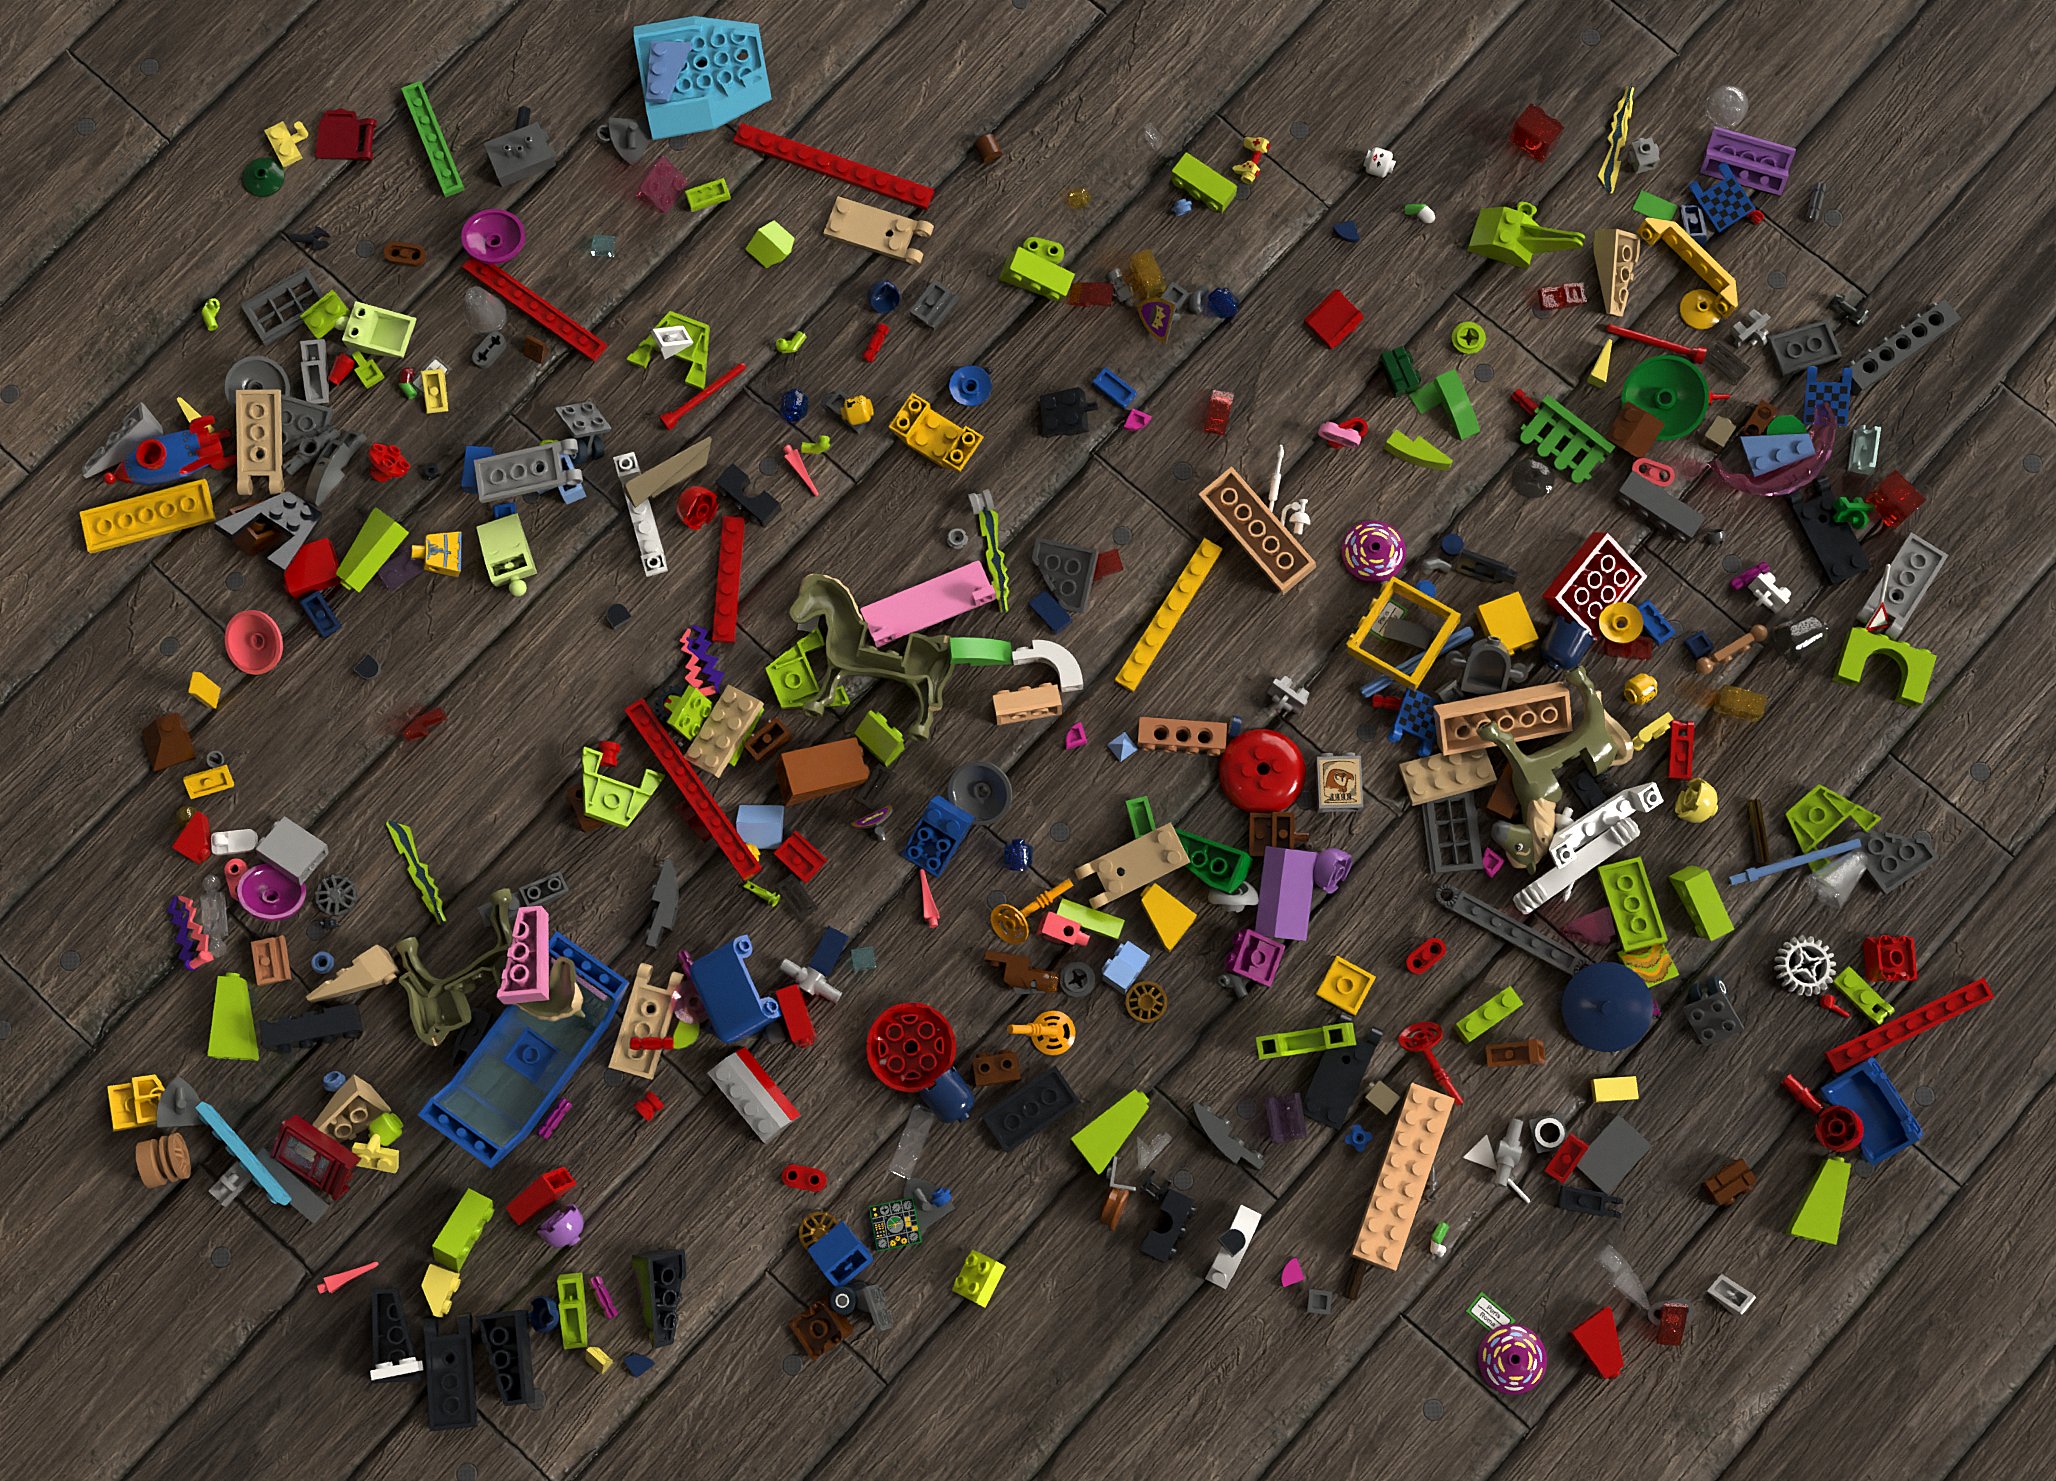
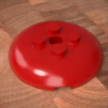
M1254 729L1240 734L1227 745L1219 763V779L1222 790L1227 798L1241 810L1248 813L1281 812L1293 804L1299 797L1305 784L1306 765L1300 749L1287 736L1274 730ZM1266 766L1269 773L1261 775L1258 773L1257 767Z
M901 1003L890 1007L875 1020L867 1037V1058L870 1067L884 1084L898 1091L920 1092L925 1087L929 1089L935 1086L936 1083L934 1081L952 1067L955 1059L956 1040L951 1025L939 1011L926 1004ZM910 1042L918 1045L917 1051L912 1054L907 1053L905 1050L906 1045Z

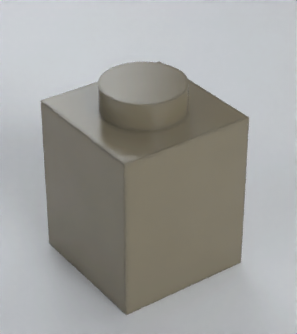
M1718 415L1700 443L1719 453L1736 426L1728 418Z
M1379 1080L1376 1084L1371 1082L1364 1090L1366 1096L1363 1100L1382 1116H1386L1401 1097Z

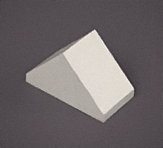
M684 326L658 328L651 331L653 339L664 359L693 344Z
M1723 1274L1707 1290L1712 1297L1733 1315H1742L1756 1299L1755 1295Z

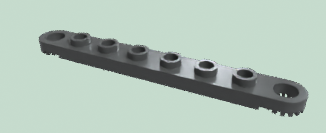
M1441 885L1435 892V900L1440 906L1571 977L1579 971L1581 965L1588 966L1594 964L1580 954L1466 892L1455 888L1453 885ZM1449 890L1452 893V900L1448 902L1442 900L1441 891Z

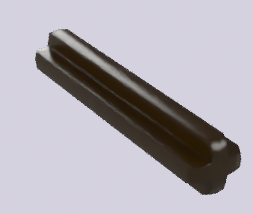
M1753 799L1748 801V809L1756 860L1758 864H1766L1770 862L1762 806L1759 799Z
M1355 1258L1344 1291L1345 1298L1350 1300L1357 1299L1368 1265L1367 1262Z

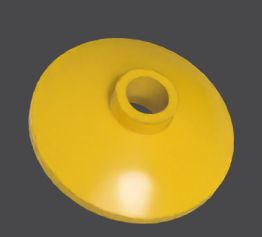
M1697 289L1687 293L1680 303V315L1683 321L1688 326L1698 330H1705L1715 326L1722 316L1711 305L1717 296L1704 289ZM1699 305H1705L1706 309H1701Z
M1616 602L1610 604L1602 611L1599 618V627L1602 634L1608 640L1615 643H1628L1640 635L1643 629V617L1634 605L1626 602ZM1618 623H1623V624L1625 625V627H1624V628H1618V627H1617V624H1618Z

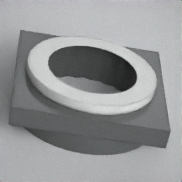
M1562 1113L1528 1120L1537 1154L1559 1149L1568 1136ZM1545 1123H1554L1558 1126L1560 1137L1556 1142L1547 1143L1541 1138L1540 1129Z

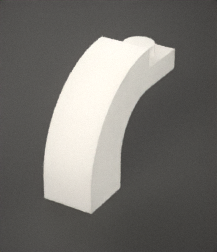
M1032 640L1033 649L1021 647L1012 652L1014 665L1042 662L1053 667L1060 679L1061 692L1083 689L1080 667L1073 655L1064 647L1050 641Z
M1243 1205L1240 1206L1229 1230H1240L1246 1238L1245 1246L1233 1258L1221 1246L1205 1279L1224 1289L1227 1288L1250 1243L1261 1214Z

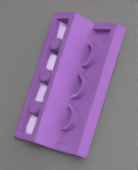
M1714 126L1700 173L1724 180L1725 178L1719 172L1718 166L1726 162L1739 184L1781 196L1796 149Z
M1266 846L1255 928L1256 933L1269 937L1306 941L1314 882V866L1317 858L1316 852Z

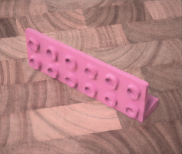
M976 561L861 608V613L865 622L868 623L869 632L876 648L910 635V632L915 633L996 599V594L993 586L989 584L980 561Z

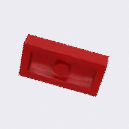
M1570 1133L1544 1171L1564 1184L1588 1150L1589 1145Z

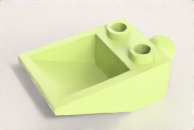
M355 301L350 318L348 316L339 318L335 322V328L345 330L342 341L349 349L373 355L404 358L417 319Z
M518 513L477 526L476 528L491 582L496 587L510 583L509 590L511 594L522 596L526 592L527 587L525 582L520 579L537 574ZM522 564H527V566L520 568ZM503 570L507 571V573L500 575Z

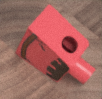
M1048 911L1042 915L1035 936L1065 947H1071L1074 943L1086 947L1090 934L1079 931L1080 923ZM1064 929H1066V930L1068 931V933H1069L1068 936H1066V935L1064 934V932H1063Z

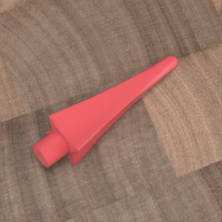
M790 445L783 448L786 454L784 456L785 461L802 478L813 495L818 496V491L804 467L798 450L795 449L793 451Z
M920 869L925 922L928 921L929 927L934 928L938 926L937 919L940 917L927 883L925 871Z
M378 1262L324 1277L325 1282L317 1285L319 1293L329 1291L332 1294L351 1280L377 1267Z

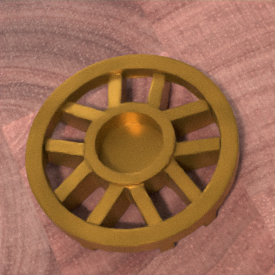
M1142 981L1132 986L1128 991L1126 1008L1135 1020L1142 1023H1151L1161 1018L1165 1013L1167 996L1158 984L1151 981ZM1144 985H1151L1153 987L1147 993ZM1139 986L1142 987L1144 992L1141 995L1136 990ZM1157 988L1160 993L1154 997L1151 993ZM1133 991L1138 998L1130 999ZM1161 995L1163 996L1164 1004L1156 1001ZM1129 1002H1138V1006L1130 1008ZM1155 1004L1163 1007L1161 1012L1154 1009ZM1140 1009L1139 1017L1132 1011ZM1143 1011L1148 1012L1147 1019L1141 1018ZM1151 1011L1158 1014L1156 1017L1150 1019Z
M823 1211L813 1212L806 1216L799 1228V1239L806 1250L809 1249L808 1245L822 1238L831 1230L829 1228L833 1222L836 1225L839 1223L838 1220L830 1213ZM823 1215L820 1223L816 1221L814 1216ZM826 1216L831 1218L827 1226L823 1224ZM810 1218L816 1224L813 1228L806 1223ZM804 1225L810 1230V1232L803 1234ZM811 1235L813 1239L805 1243L803 1238Z

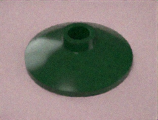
M258 158L252 161L243 173L244 186L251 194L258 197H268L275 194L281 189L285 180L282 166L271 158ZM265 172L263 176H259L260 173Z

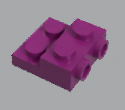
M1240 929V932H1236L1232 939V943L1235 944L1232 953H1228L1225 958L1226 971L1244 979H1250L1263 986L1271 987L1285 945L1249 929Z

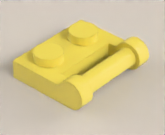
M1669 712L1643 728L1638 733V736L1632 739L1634 751L1641 750L1644 747V743L1649 742L1652 737L1657 739L1670 728L1669 723L1673 720V717Z

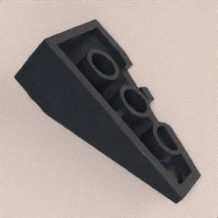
M685 1249L654 1250L632 1255L633 1278L652 1348L657 1349L674 1343L678 1315L676 1314L678 1300L681 1301L682 1293H680L682 1279H685L686 1276Z

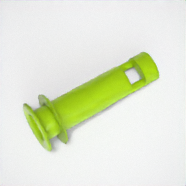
M750 881L744 885L745 889L767 900L768 905L772 903V907L780 899V895L776 896V892L772 894Z

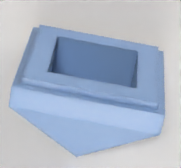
M1125 732L1107 745L1120 762L1138 750Z

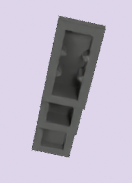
M262 1148L257 1153L256 1158L292 1198L289 1203L315 1224L330 1206L287 1166L276 1160L275 1157L273 1159L270 1158L271 1153L267 1149Z

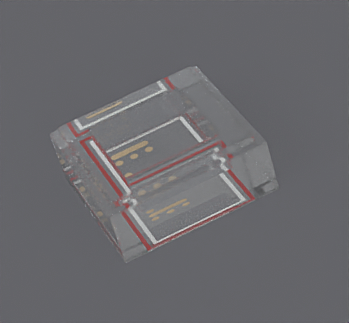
M1149 122L1144 126L1143 136L1153 149L1157 150L1162 147V136L1152 123Z

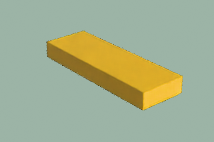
M193 672L188 692L208 708L216 709L221 688L202 673Z

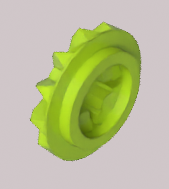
M1463 322L1456 326L1451 339L1453 347H1456L1459 353L1463 352L1469 355L1477 353L1483 348L1486 335L1478 324ZM1468 331L1470 338L1474 339L1471 340V343L1469 345L1467 341L1463 339L1466 337Z

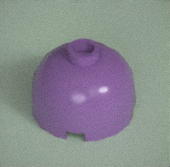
M1329 848L1317 854L1314 866L1315 884L1327 893L1336 891L1339 888L1336 886V883L1340 878L1344 881L1351 868L1352 860L1349 858L1352 856L1345 851L1335 848Z
M573 1203L565 1206L566 1211L560 1213L558 1210L540 1226L542 1230H538L537 1233L547 1244L553 1247H564L568 1244L571 1247L580 1240L578 1235L583 1230L584 1221L580 1211Z

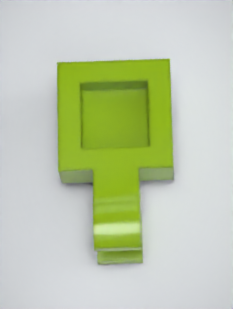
M359 350L352 354L360 366L355 369V372L367 389L385 378L373 359L366 361Z

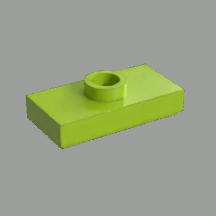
M724 178L685 191L692 212L731 199Z

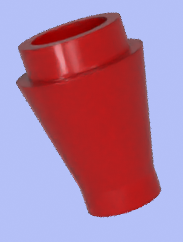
M341 353L339 357L336 356L327 379L339 385L355 368L354 364L356 362Z

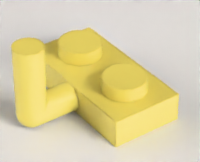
M283 121L264 130L283 167L302 159L295 143L307 138L308 132L300 121L294 124L298 133L292 136Z
M378 1134L372 1135L368 1144L354 1143L352 1152L362 1158L356 1166L391 1173L397 1172L399 1168V1150L380 1147V1136Z

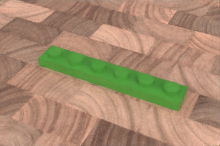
M421 81L401 88L445 197L464 191L465 188Z

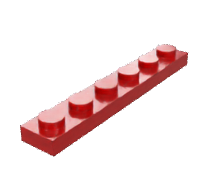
M723 516L712 638L714 643L735 644L745 530L744 517Z

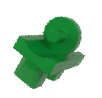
M1840 497L1833 504L1837 511L1833 519L1835 522H1850L1854 529L1860 530L1865 528L1869 522L1868 513L1874 511L1876 507L1873 503H1864L1861 497H1856L1850 502L1846 497Z

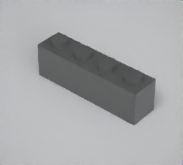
M1635 471L1631 472L1615 496L1621 505L1631 507L1640 517L1648 518L1654 522L1658 529L1668 531L1673 535L1674 539L1686 544L1689 543L1706 518Z

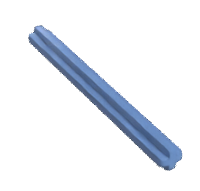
M1465 627L1451 635L1437 657L1474 637L1471 627ZM1427 650L1400 664L1395 669L1406 675L1415 671ZM1383 674L1360 687L1359 690L1362 696L1367 698L1394 683L1395 680Z

